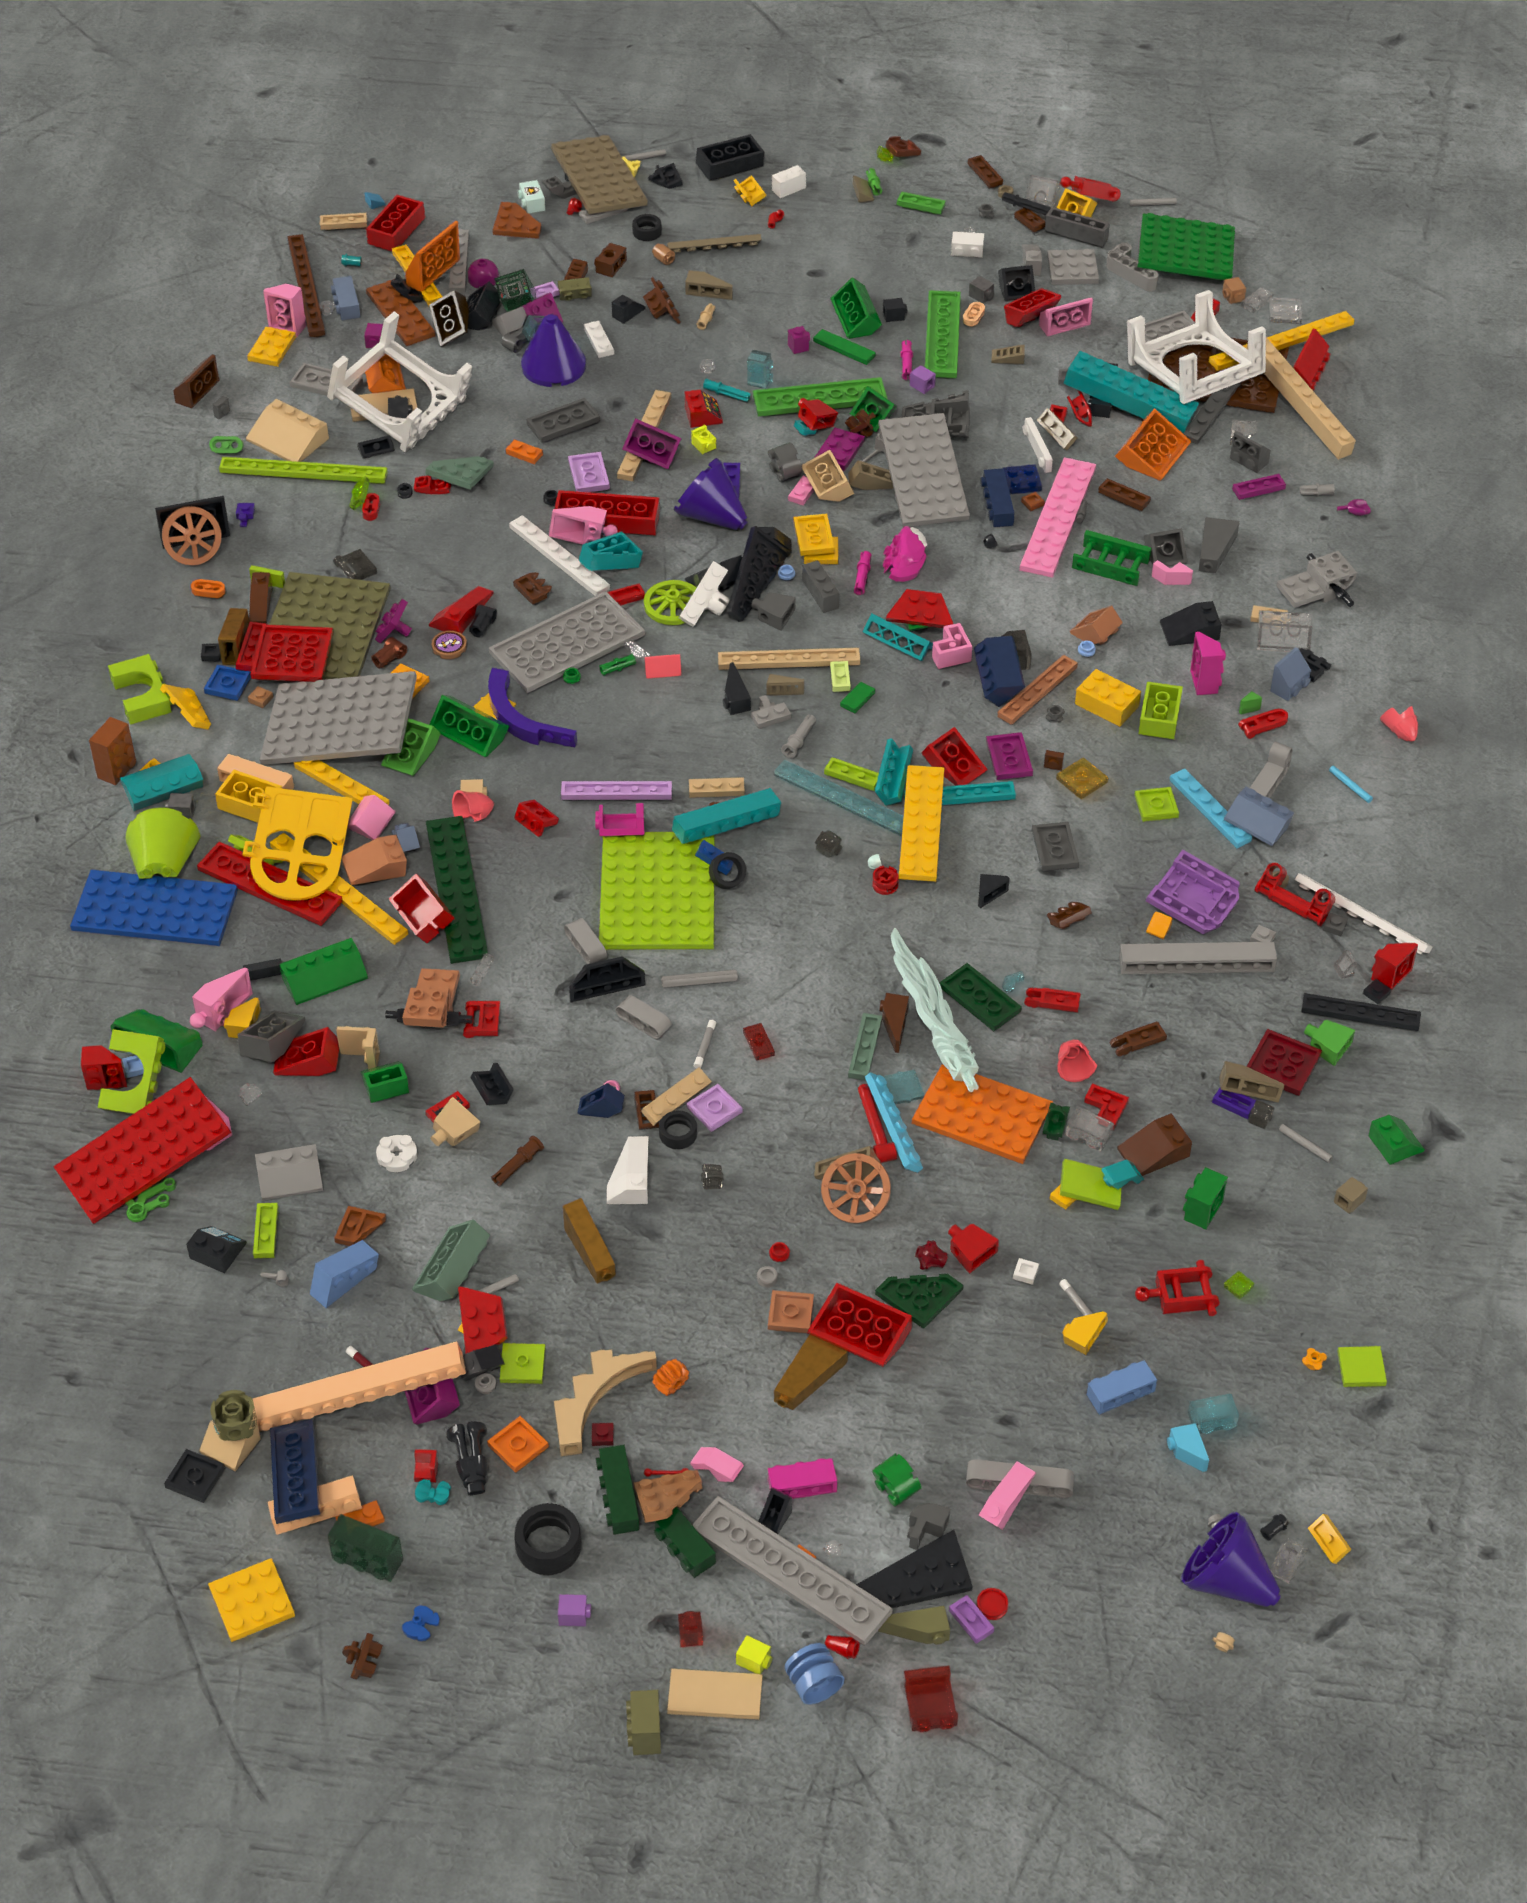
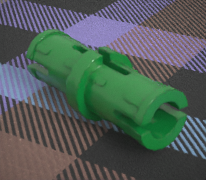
M630 654L601 664L599 669L604 676L614 671L620 672L623 668L635 665L636 660L634 655Z

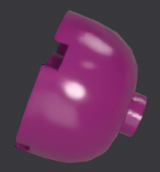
M481 258L471 263L468 268V282L471 286L479 288V286H483L488 281L494 286L498 283V268L493 261Z

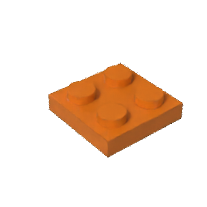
M521 1416L487 1441L488 1446L515 1473L549 1448L548 1442Z

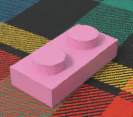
M802 476L788 495V501L804 506L812 495L814 489L806 476Z

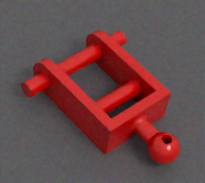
M1075 176L1074 181L1069 177H1062L1060 180L1062 187H1072V190L1082 195L1109 201H1117L1121 196L1118 188L1106 182Z
M1203 1260L1196 1262L1197 1267L1159 1270L1155 1280L1156 1289H1148L1141 1286L1135 1291V1297L1140 1302L1147 1301L1150 1297H1159L1163 1314L1208 1310L1209 1316H1215L1217 1314L1216 1307L1220 1304L1218 1296L1212 1295L1209 1279L1213 1275L1210 1267L1205 1266ZM1201 1282L1204 1295L1183 1297L1180 1283ZM1172 1284L1175 1298L1169 1299L1166 1285Z

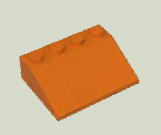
M454 221L415 254L405 272L406 284L422 292L460 260L458 221Z
M1154 408L1115 457L1126 467L1161 481L1191 443V440Z

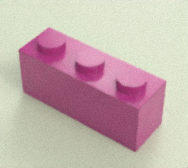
M821 1458L805 1463L797 1462L785 1466L776 1465L768 1468L769 1489L771 1490L773 1487L791 1496L792 1499L837 1492V1478L832 1458Z

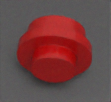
M776 1242L771 1246L769 1256L773 1261L783 1262L789 1258L790 1250L785 1243Z

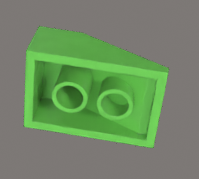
M408 718L401 753L386 754L381 766L414 776L434 751L441 733L434 726Z

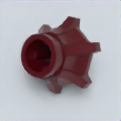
M928 1240L925 1245L918 1246L916 1249L915 1257L920 1261L919 1268L922 1270L931 1267L943 1268L947 1261V1252L940 1249L934 1240Z

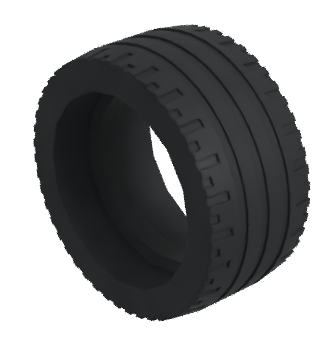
M553 1503L535 1505L521 1515L515 1527L514 1541L516 1553L523 1566L531 1572L539 1575L562 1573L569 1569L579 1557L582 1544L581 1529L574 1514L564 1506ZM545 1526L559 1527L570 1536L565 1546L549 1553L538 1552L530 1548L526 1540L532 1532Z

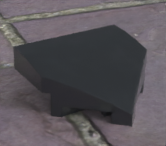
M674 163L661 168L657 165L653 175L648 177L649 181L668 189L683 185Z
M397 274L390 284L407 299L422 302L423 295L420 291L408 286L406 279H402Z

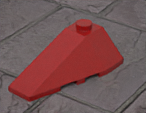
M477 586L438 612L429 623V627L441 631H456L462 634L475 618L477 606L485 605L494 594V591Z

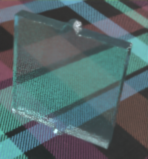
M915 1069L905 1072L898 1071L896 1074L883 1076L887 1081L886 1085L889 1092L893 1095L895 1105L905 1102L911 1103V1101L924 1098L925 1095Z

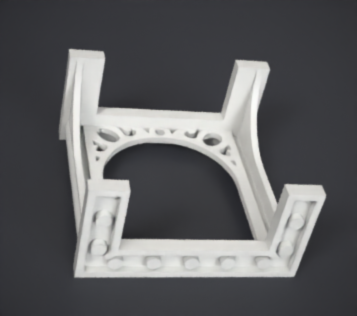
M1210 290L1195 295L1196 324L1146 343L1145 318L1138 316L1127 320L1128 364L1131 366L1138 364L1177 392L1180 395V402L1183 404L1266 372V329L1261 326L1248 331V350L1230 338L1219 326L1213 313V292ZM1202 344L1222 350L1240 364L1197 380L1196 354L1191 353L1179 358L1180 377L1164 366L1163 358L1168 352L1183 346Z
M393 312L384 320L380 342L347 370L348 358L344 355L333 364L327 397L330 400L338 398L400 442V449L406 452L409 448L412 449L419 439L422 440L429 430H433L439 421H443L449 412H453L459 403L465 401L467 397L466 391L469 388L468 382L472 376V366L466 363L457 371V374L448 375L426 364L394 341L399 314ZM387 354L427 384L431 392L432 401L424 413L419 408H416L407 418H396L382 413L347 387L381 357ZM443 395L447 398L445 400H439L436 398V396Z

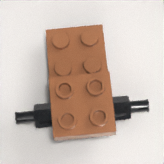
M421 968L416 988H410L405 1008H399L397 1011L386 1010L385 1014H392L385 1015L386 1019H397V1022L404 1023V1025L420 1026L422 1028L445 1027L447 1025L458 1026L460 1023L472 1024V1020L467 1019H473L472 1015H461V1012L453 1011L452 1004L460 978L458 970Z

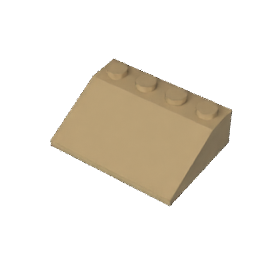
M275 399L264 409L246 437V441L286 461L302 462L329 439L327 423L278 399Z

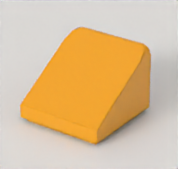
M1155 911L1146 933L1164 939L1171 928L1172 917Z

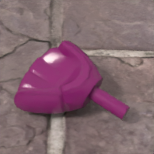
M1354 499L1348 505L1337 506V511L1348 509L1349 513L1357 516L1367 515L1371 512L1367 502L1363 499Z

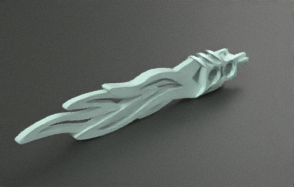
M894 928L891 932V941L896 952L893 959L903 977L902 984L914 998L918 1015L932 1031V1043L942 1064L949 1070L953 1080L964 1081L969 1092H973L974 1089L977 1090L979 1088L974 1078L979 1069L974 1059L975 1053H971L972 1047H968V1039L965 1038L953 1023L951 1009L947 1001L943 1000L942 989L934 972L922 957L918 960L912 954L898 930Z

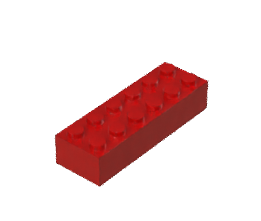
M558 490L554 509L591 506L607 510L605 527L614 525L618 533L656 535L660 515L659 497Z

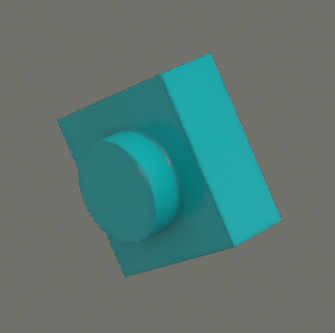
M795 420L794 427L800 434L805 436L816 434L817 429L811 430L802 420Z

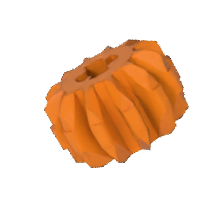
M669 1360L657 1370V1373L653 1376V1384L658 1391L666 1396L674 1394L676 1390H680L682 1385H685V1381L689 1378V1371L679 1360Z

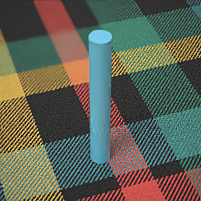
M1334 765L1330 767L1329 771L1367 803L1372 801L1373 797Z

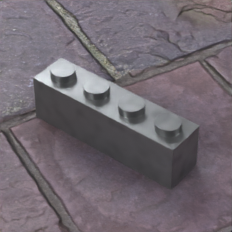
M1051 207L1046 215L1045 231L1101 247L1108 240L1110 227L1108 222Z

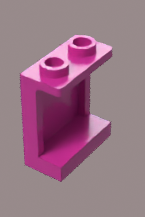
M636 803V813L603 814V805H599V811H595L596 830L599 829V836L644 835L643 803Z

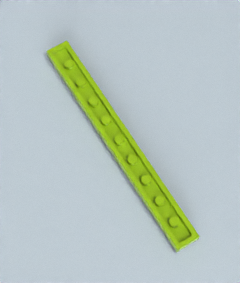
M222 457L219 466L220 473L384 484L388 473L387 467Z

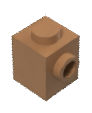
M1239 277L1226 279L1223 283L1222 293L1230 304L1242 302L1245 300L1246 287Z

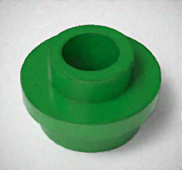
M567 668L563 674V680L569 684L577 683L581 679V674L576 668Z

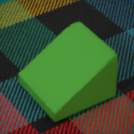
M1251 691L1241 700L1239 713L1246 714L1260 710L1262 697Z

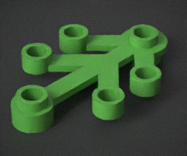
M166 1178L162 1183L154 1187L151 1186L137 1195V1202H134L133 1199L126 1202L128 1219L132 1222H140L147 1217L149 1211L157 1207L165 1208L169 1206L170 1200L167 1194H160L157 1199L147 1204L145 1203L147 1199L164 1190L168 1192L175 1190V1180L173 1178Z

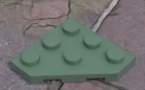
M480 456L433 461L426 468L425 474L471 490L493 468L494 461Z

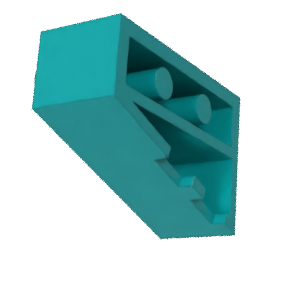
M619 532L583 544L578 561L589 571L639 568L643 551L623 532Z

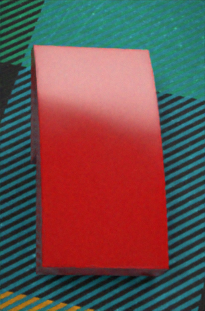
M429 475L415 478V492L424 494L450 493L451 483L440 479L433 480Z

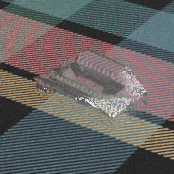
M1232 419L1230 445H1232L1233 433L1235 431L1249 439L1256 434L1257 421Z

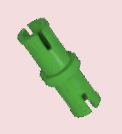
M869 168V171H866L868 184L872 188L873 194L877 196L879 192L880 194L882 193L880 179L877 177L875 169Z

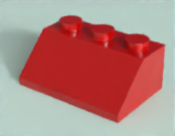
M1040 288L1004 305L1006 321L1014 327H1020L1028 321H1033L1036 317L1040 316V312L1056 307L1061 299V295Z

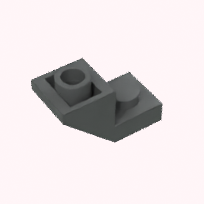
M556 176L542 181L544 186L563 199L577 194L570 181L562 183Z

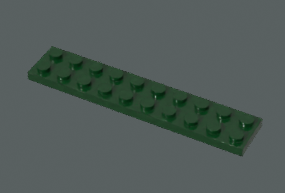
M463 816L426 821V828L438 896L455 917L444 928L450 963L489 958Z

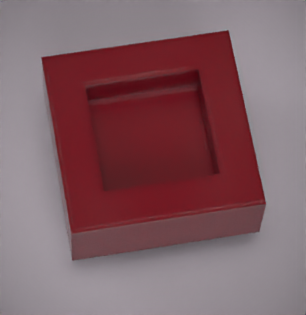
M592 1423V1446H614L613 1423Z

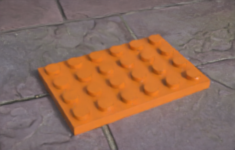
M942 1064L912 1118V1124L1023 1164L1046 1120L1050 1102L1053 1103V1101L975 1074L974 1078L979 1088L969 1092L965 1082L953 1080L949 1070Z

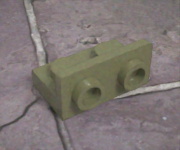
M589 277L558 281L560 300L592 297Z

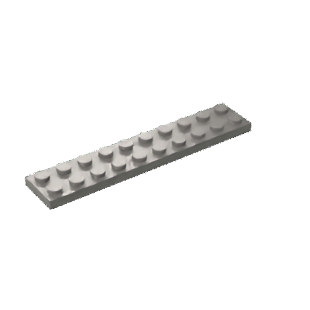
M719 1496L692 1524L706 1542L863 1645L868 1643L893 1613L891 1607Z

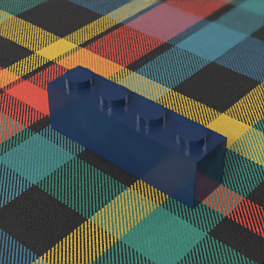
M1004 468L984 470L980 481L981 487H984L983 496L987 498L986 509H989V521H992L993 527L1014 526L1015 513Z

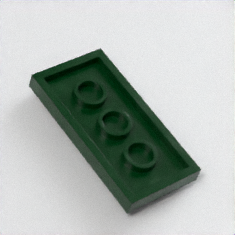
M968 963L939 982L944 992L993 1032L1022 1010V1006Z

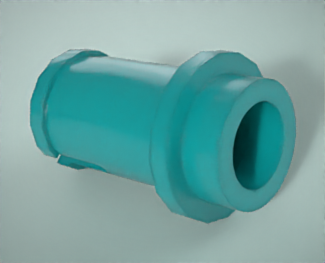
M345 254L342 255L341 264L344 266L361 267L362 258L361 256Z

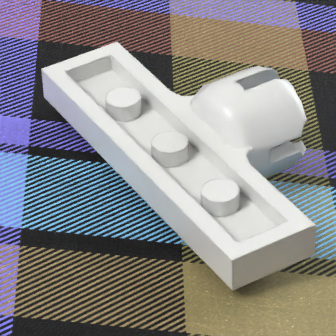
M714 561L712 562L680 614L679 619L694 627L705 609L710 610L716 615L723 613L729 603V598L718 591V586L726 575L727 569Z

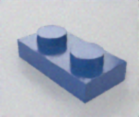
M703 840L695 856L710 865L716 856L724 852ZM723 860L719 863L717 870L727 875L734 862Z

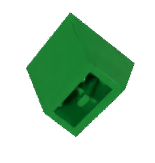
M399 1061L360 1071L371 1103L409 1093L408 1079L403 1064Z

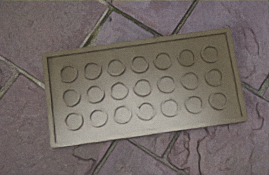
M609 135L551 144V150L565 174H567L570 183L588 214L647 205V198Z

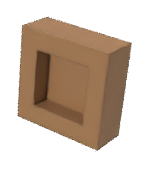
M258 686L248 696V702L264 708L273 698V692Z

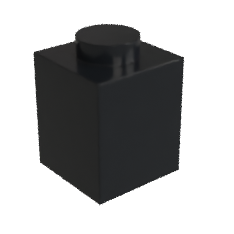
M902 298L883 300V315L886 322L905 320L907 305L903 303Z

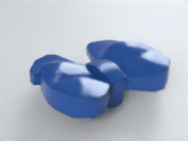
M419 1605L415 1607L412 1621L405 1622L402 1625L403 1633L414 1640H427L430 1638V1632L424 1628V1625L426 1623L438 1626L440 1622L438 1613H433L426 1606Z

